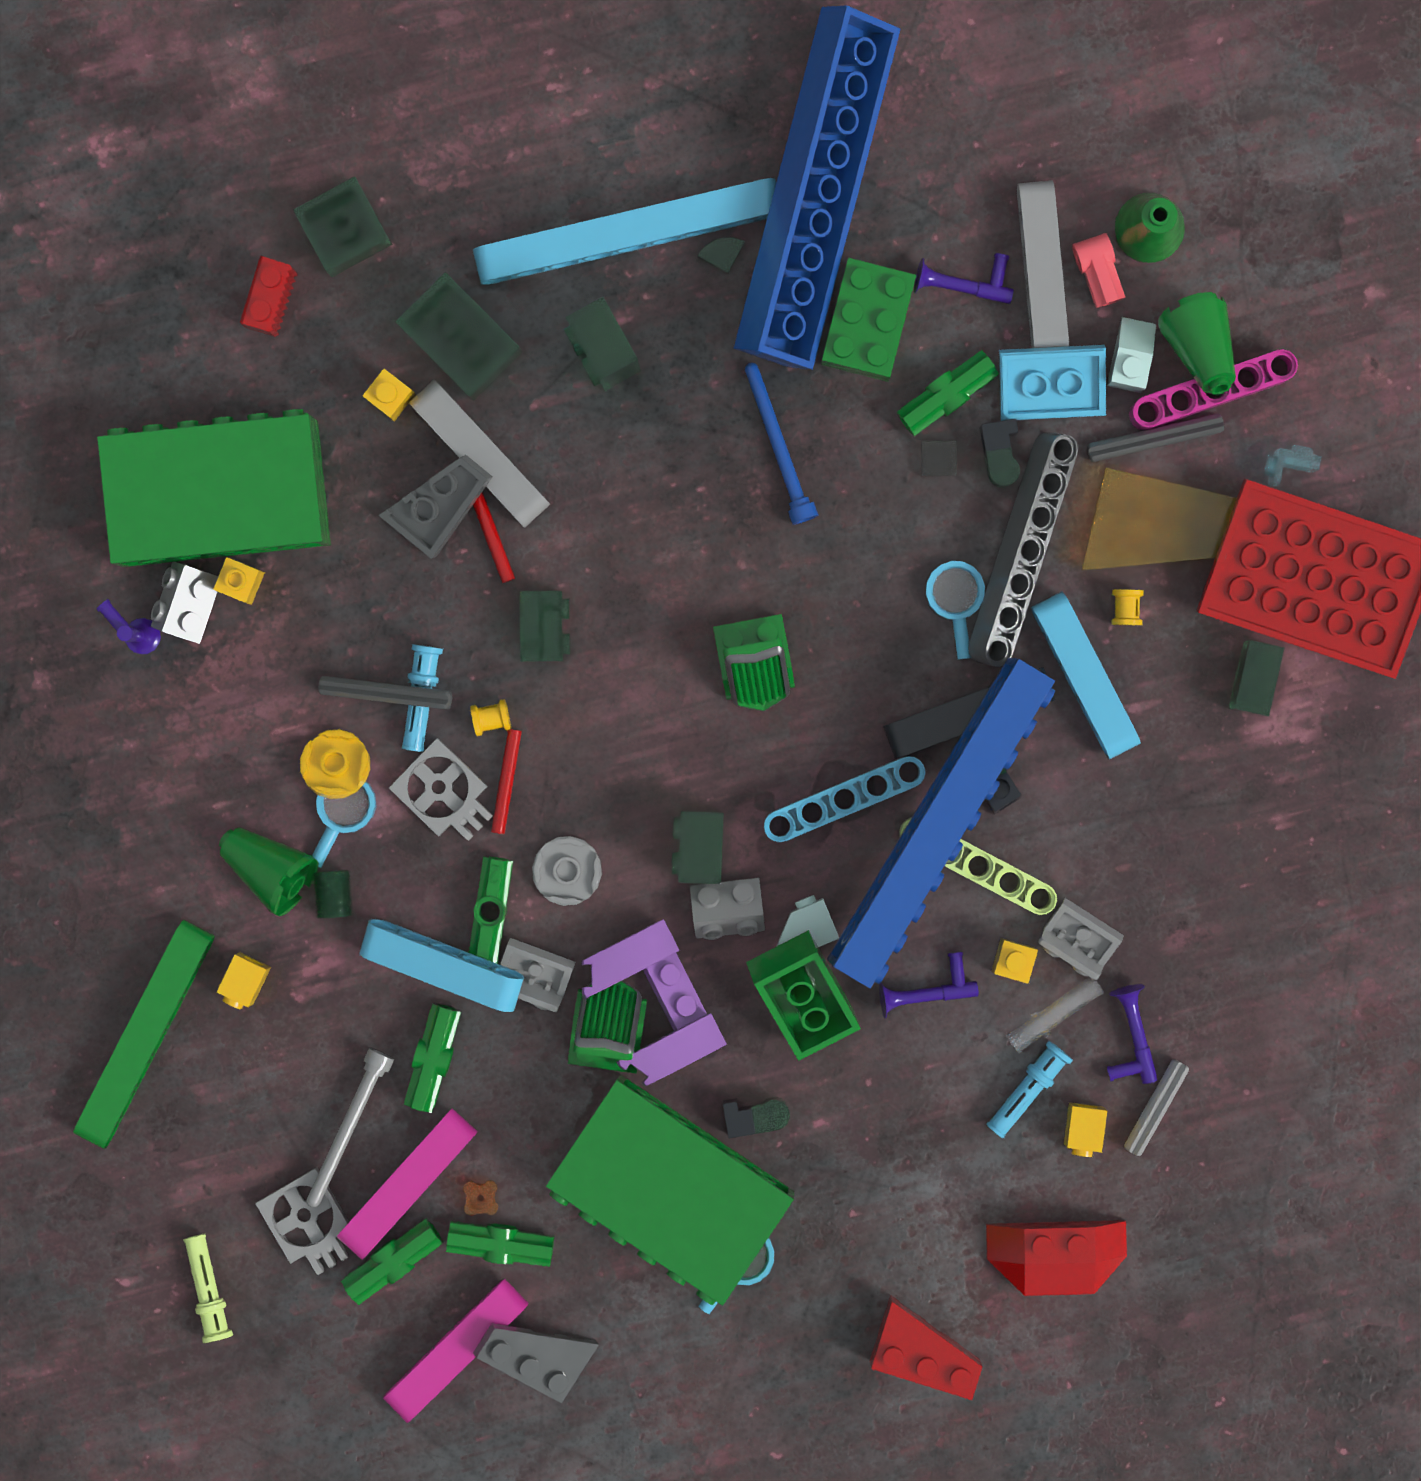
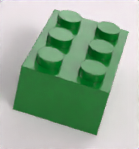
M848 258L821 365L889 382L916 275Z
M809 930L746 962L756 989L798 1061L861 1029L850 1002Z

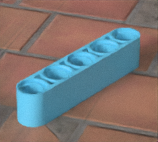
M1061 591L1032 606L1031 610L1107 758L1110 760L1141 744L1131 720L1066 595Z
M906 756L771 812L764 821L765 833L768 838L776 842L790 840L918 786L925 777V767L915 757ZM905 762H912L918 768V776L912 782L903 781L899 775V769ZM875 775L883 777L886 781L885 791L877 796L870 794L867 790V781ZM841 789H848L854 795V802L847 809L838 808L834 802L835 794ZM811 802L817 803L822 810L820 819L812 823L807 822L802 817L803 807ZM783 816L788 819L790 827L785 835L777 836L770 831L769 825L774 817Z
M370 919L368 921L359 953L360 956L367 960L503 1012H513L515 1010L524 976L515 970L379 919Z

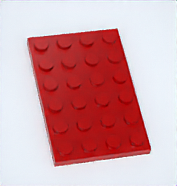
M1244 478L1196 611L1396 679L1421 613V538Z

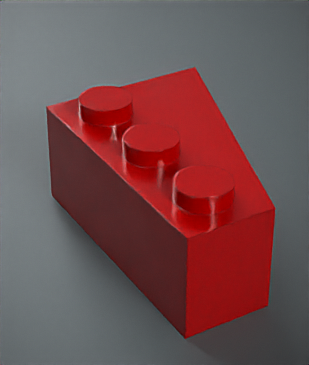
M890 1295L870 1358L871 1369L973 1400L983 1368L980 1359Z

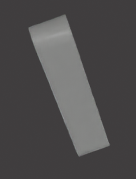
M1049 180L1018 183L1017 200L1031 348L1069 346L1054 182Z
M435 379L409 402L415 411L459 458L467 455L493 476L486 487L524 528L550 505Z

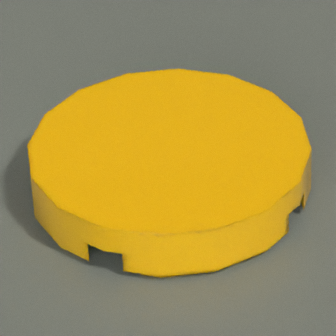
M340 729L326 730L318 734V737L314 738L313 741L310 740L305 745L300 757V772L307 786L317 795L328 799L345 798L356 793L364 785L370 772V756L364 744L353 733Z

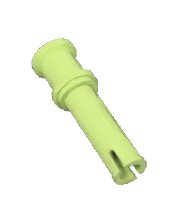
M200 1234L183 1240L186 1245L199 1301L196 1304L195 1311L196 1314L200 1315L204 1336L202 1337V1342L209 1343L231 1337L233 1332L231 1329H228L224 1313L226 1302L223 1301V1298H219L205 1239L206 1235Z

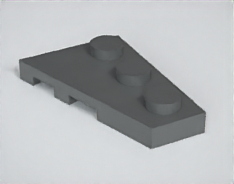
M464 455L378 516L429 558L433 559L440 553L493 476L467 455Z
M492 1323L473 1354L477 1359L562 1403L599 1344L595 1339L568 1338L563 1334L554 1333L549 1335L536 1333L532 1329Z

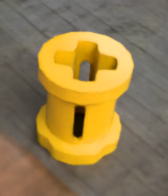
M1112 590V595L1115 596V618L1112 619V625H1142L1143 620L1139 618L1140 597L1144 596V590Z
M505 699L499 700V704L479 708L476 705L470 706L476 736H482L484 731L503 727L505 730H511V722Z

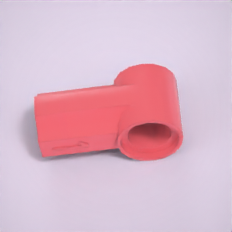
M1107 233L1072 244L1077 267L1080 273L1085 275L1096 309L1125 299L1126 297L1114 265L1116 262L1114 250Z

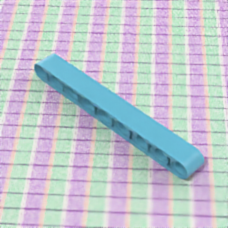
M776 179L757 180L476 247L473 249L480 284L487 285L766 220L776 186Z

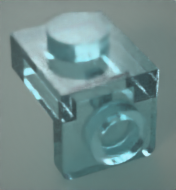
M1292 445V450L1279 448L1274 452V456L1269 455L1267 458L1264 475L1269 476L1268 485L1277 486L1281 483L1284 467L1311 473L1318 471L1322 456L1313 455V449L1305 446Z

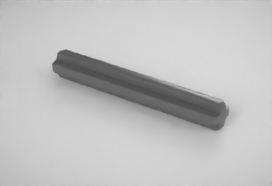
M1221 414L1209 415L1092 442L1087 445V453L1091 462L1105 460L1221 433L1224 431V422Z
M322 676L318 686V691L321 695L438 709H450L452 704V692L447 690Z

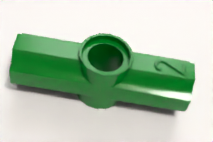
M981 350L952 372L949 370L925 388V392L901 407L897 411V415L914 437L943 415L946 417L971 399L969 396L994 380L999 375V372L990 358Z
M483 856L477 901L474 907L469 953L498 964L514 860ZM487 901L496 903L500 909L499 917L496 919L486 918L481 909L483 903Z
M432 1004L423 1038L419 1039L411 1067L414 1070L403 1105L423 1112H433L439 1096L442 1079L446 1077L454 1051L452 1044L462 1011L443 1004Z
M425 1218L398 1239L393 1238L369 1256L371 1259L346 1275L341 1280V1283L350 1298L357 1305H360L388 1283L391 1285L415 1267V1263L433 1252L444 1241L435 1226Z
M451 1221L446 1252L483 1257V1260L497 1264L520 1262L550 1267L555 1235L520 1231L517 1227L506 1224L490 1223L484 1226Z

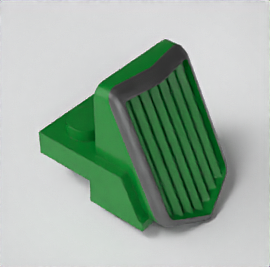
M782 614L713 627L726 700L732 699L733 703L739 707L766 711L788 697L790 688H795Z
M623 980L586 999L582 995V990L578 989L567 1064L637 1074V1068L630 1064L626 1070H623L616 1061L632 1060L634 1052L640 1049L647 999H642L639 991ZM592 983L588 984L586 987H592Z

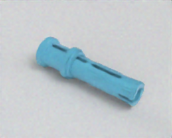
M412 644L411 649L414 651L412 672L408 673L407 679H409L408 683H411L413 687L432 689L433 686L436 687V683L439 681V678L436 677L438 657L443 653V649ZM408 705L402 749L424 752L429 707Z
M1048 1040L1046 1050L1037 1061L1027 1066V1076L1007 1098L993 1118L987 1122L986 1125L1001 1138L1006 1136L1005 1134L1027 1110L1043 1088L1048 1089L1053 1086V1079L1064 1065L1071 1064L1073 1061L1070 1056ZM1055 1057V1060H1054V1061L1051 1063V1065L1045 1070L1046 1066H1047V1065L1050 1063V1061ZM1036 1080L1037 1082H1036V1083L1034 1084V1086L1030 1089V1086H1031L1032 1083ZM1026 1093L1025 1097L1016 1106L1012 1113L1007 1117L1009 1111L1014 1107V1105L1023 1096V1094Z

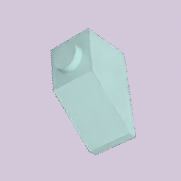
M1121 317L1107 386L1141 393L1146 389L1154 351L1156 324Z
M811 895L795 902L797 909L790 911L776 946L808 930L818 947L839 939L824 899L816 900L815 896Z

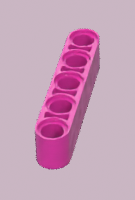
M1282 349L1234 365L1236 379L1231 384V388L1222 393L1219 399L1209 398L1195 379L1140 398L1132 405L1129 419L1137 429L1149 430L1280 385L1292 378L1297 372V359L1293 353ZM1279 358L1285 361L1287 365L1285 376L1276 375L1272 371L1271 363L1273 359ZM1240 370H1248L1253 374L1254 384L1252 387H1243L1239 383L1238 374ZM1174 393H1182L1187 397L1188 407L1186 410L1180 411L1173 407L1171 398ZM1147 404L1153 407L1155 419L1152 422H1144L1140 419L1138 415L1140 405Z
M452 1108L336 1237L363 1260L478 1131Z
M505 1278L502 1279L383 1396V1399L406 1423L410 1422L475 1358L473 1352L490 1325L494 1323L508 1326L529 1303Z

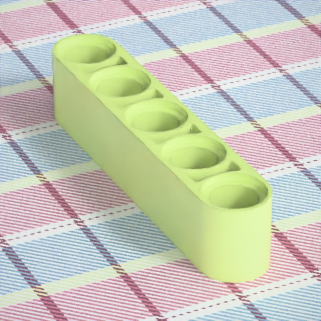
M911 818L905 820L901 825L899 831L900 836L902 835ZM960 839V842L963 843V846L953 862L948 860L945 864V867L1035 914H1047L1056 906L1057 895L1052 887ZM975 856H982L987 861V869L981 875L971 874L968 868L969 861ZM1012 872L1018 878L1017 887L1009 892L1003 891L999 883L1000 878L1003 874ZM1037 889H1045L1049 894L1048 903L1042 908H1036L1031 903V895Z

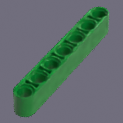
M186 920L180 923L74 1128V1134L103 1149L107 1148L214 941L215 935Z

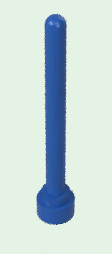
M748 363L745 367V373L791 499V503H789L791 510L788 511L792 525L806 522L819 516L814 502L810 503L809 497H805L758 365Z

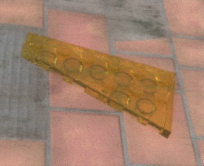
M1105 468L1081 571L1215 558L1237 498Z

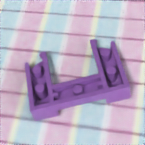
M664 919L582 960V965H591L592 987L582 988L584 999L643 970L674 1030L635 1051L632 1060L616 1061L623 1070H626L631 1064L645 1074L647 1077L641 1083L644 1086L727 1045L712 1014L706 1013L676 953L680 950Z

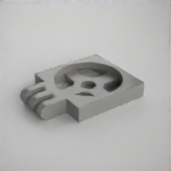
M439 738L389 787L438 837L452 825L469 841L474 835L464 825L469 822L479 831L483 825L474 815L479 812L487 821L493 817L476 799L488 786ZM432 757H445L453 763L443 773L435 774L424 762ZM462 773L466 775L468 780V795L464 801L453 791V782ZM413 774L417 775L425 783V792L415 802L410 798L408 792L409 778ZM437 780H441L445 784V791L441 794H436L432 790V784ZM435 801H443L454 811L451 815L441 818L430 817L425 813Z
M316 1167L257 1201L255 1204L290 1264L306 1255L316 1274L320 1275L325 1270L319 1258L323 1257L329 1268L337 1265L331 1251L335 1250L341 1261L349 1258L341 1241L336 1237L349 1223V1220L329 1186L319 1206L310 1207L307 1204V1200L303 1199L297 1187H313L319 1174V1169ZM284 1195L292 1209L289 1216L277 1222L273 1216L274 1207L278 1198ZM332 1207V1227L329 1233L324 1235L317 1223L318 1216ZM302 1208L308 1209L311 1213L310 1219L306 1222L300 1221L297 1216L298 1211ZM297 1227L304 1229L311 1243L306 1246L293 1244L287 1240L285 1234Z

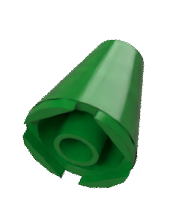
M1143 193L1132 197L1121 207L1116 217L1115 234L1117 243L1127 256L1137 262L1152 263L1165 260L1178 249L1184 237L1185 224L1180 209L1172 200L1161 194Z
M1204 292L1178 300L1180 307L1170 312L1168 307L1159 317L1158 327L1161 334L1204 392L1218 395L1228 391L1236 379L1228 309L1225 299L1223 297L1218 299L1216 293Z
M241 827L236 828L234 831L232 829L228 830L219 842V847H221L220 856L268 911L279 917L288 913L302 899L298 892L304 884L307 887L311 886L318 871L319 862L312 855Z

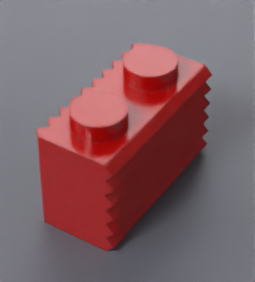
M260 256L240 323L245 328L273 337L279 335L277 330L281 329L280 323L284 322L281 318L285 315L283 310L287 309L286 303L290 302L288 297L292 295L290 293V290L293 289L292 283L296 282L294 277L298 275L291 265Z

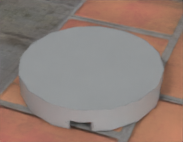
M573 836L557 837L547 842L536 854L532 866L533 881L539 892L550 902L562 906L577 905L588 899L598 888L602 876L601 860L596 850L585 840Z

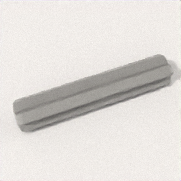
M1178 1060L1170 1062L1124 1144V1148L1136 1156L1142 1155L1189 1072L1187 1065Z

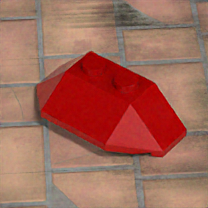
M1126 1220L986 1224L987 1260L1024 1296L1095 1294L1127 1257Z

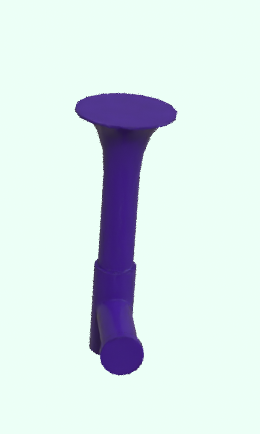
M1001 253L994 254L995 259L990 284L935 272L928 268L924 263V258H922L916 273L914 293L916 294L918 289L934 286L1010 304L1013 297V289L1002 287L1007 261H1009L1010 256Z
M109 599L97 607L96 610L101 612L117 631V637L121 641H125L128 648L134 653L149 654L159 645L161 639L160 630L151 627L152 620L140 618L128 624L112 606Z
M963 952L948 953L952 984L909 991H894L884 987L881 982L879 984V996L883 1017L886 1019L887 1013L891 1009L901 1005L978 997L977 982H965Z
M1143 984L1124 986L1109 993L1110 996L1118 998L1124 1007L1136 1056L1135 1061L1111 1067L1106 1066L1110 1082L1114 1081V1079L1140 1073L1143 1084L1158 1080L1138 1006L1140 990L1145 988Z

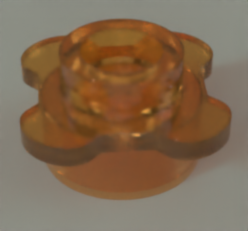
M488 1180L483 1184H476L473 1181L467 1182L463 1187V1192L466 1194L465 1213L470 1216H474L476 1213L495 1214L499 1207L495 1202V1192L498 1189L497 1184L492 1180ZM483 1195L484 1200L479 1201L477 1197Z

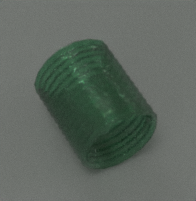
M349 870L313 873L316 918L347 917L354 914L352 912L353 900L351 899L352 886L350 885L351 875Z

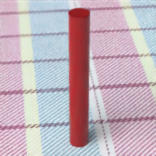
M482 492L473 504L500 579L502 583L514 580L515 576Z
M511 729L507 733L491 829L493 833L505 834L522 731Z

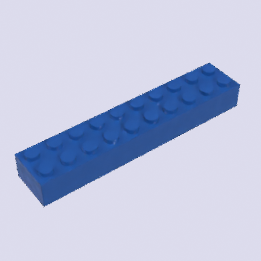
M827 6L821 8L734 349L790 368L813 370L900 33V28L850 6Z
M1007 658L829 954L827 960L833 967L870 989L874 982L877 984L881 983L889 969V965L886 962L892 952L897 954L907 940L908 935L904 932L911 921L916 923L926 908L923 900L929 891L935 892L945 875L941 871L948 860L953 862L963 846L960 839L966 829L972 831L979 821L981 812L978 809L984 799L990 800L1000 785V782L996 780L1003 768L1008 770L1018 755V751L1015 748L1020 739H1027L1037 723L1033 718L1040 707L1045 709L1053 698L1055 690L1052 689L1055 680L1020 659Z

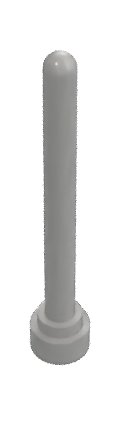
M369 1048L363 1061L366 1064L363 1069L366 1072L307 1197V1204L310 1207H317L321 1203L378 1077H383L385 1072H389L394 1059L380 1051Z

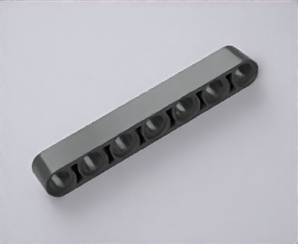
M1046 432L1040 434L1033 444L969 642V655L978 663L1001 667L1007 658H1011L1077 458V442L1070 435ZM1057 443V452L1054 455V446ZM1046 476L1047 482L1045 488H1043V480ZM1035 510L1036 517L1035 520L1032 521V514ZM1025 544V551L1022 555L1021 548L1022 545ZM1014 576V585L1011 588L1010 582L1012 577ZM1003 610L1004 615L1002 621L1000 622L999 617L1001 611ZM992 644V645H993V650H992L991 654L989 655V653H988L989 647H990V645Z

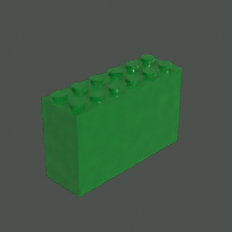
M303 409L282 411L283 417L273 418L268 413H256L247 415L248 421L240 422L239 420H234L233 417H218L212 419V425L199 424L197 420L177 422V428L174 429L163 427V424L142 426V432L136 433L135 431H128V428L108 429L107 436H98L97 438L111 564L121 567H132L331 546L318 421L308 413H304Z
M622 1074L618 1077L546 1185L551 1190L549 1195L554 1200L564 1206L571 1203L581 1210L578 1215L594 1226L598 1222L610 1230L608 1235L616 1242L624 1246L629 1242L639 1249L637 1255L653 1266L657 1262L669 1269L666 1274L671 1279L683 1286L688 1282L698 1289L696 1295L710 1305H714L717 1302L722 1306L793 1202L795 1192Z

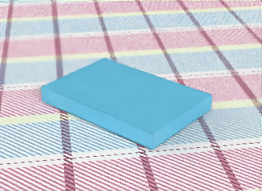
M1105 345L999 350L1001 421L1010 419L1028 420L1106 416Z

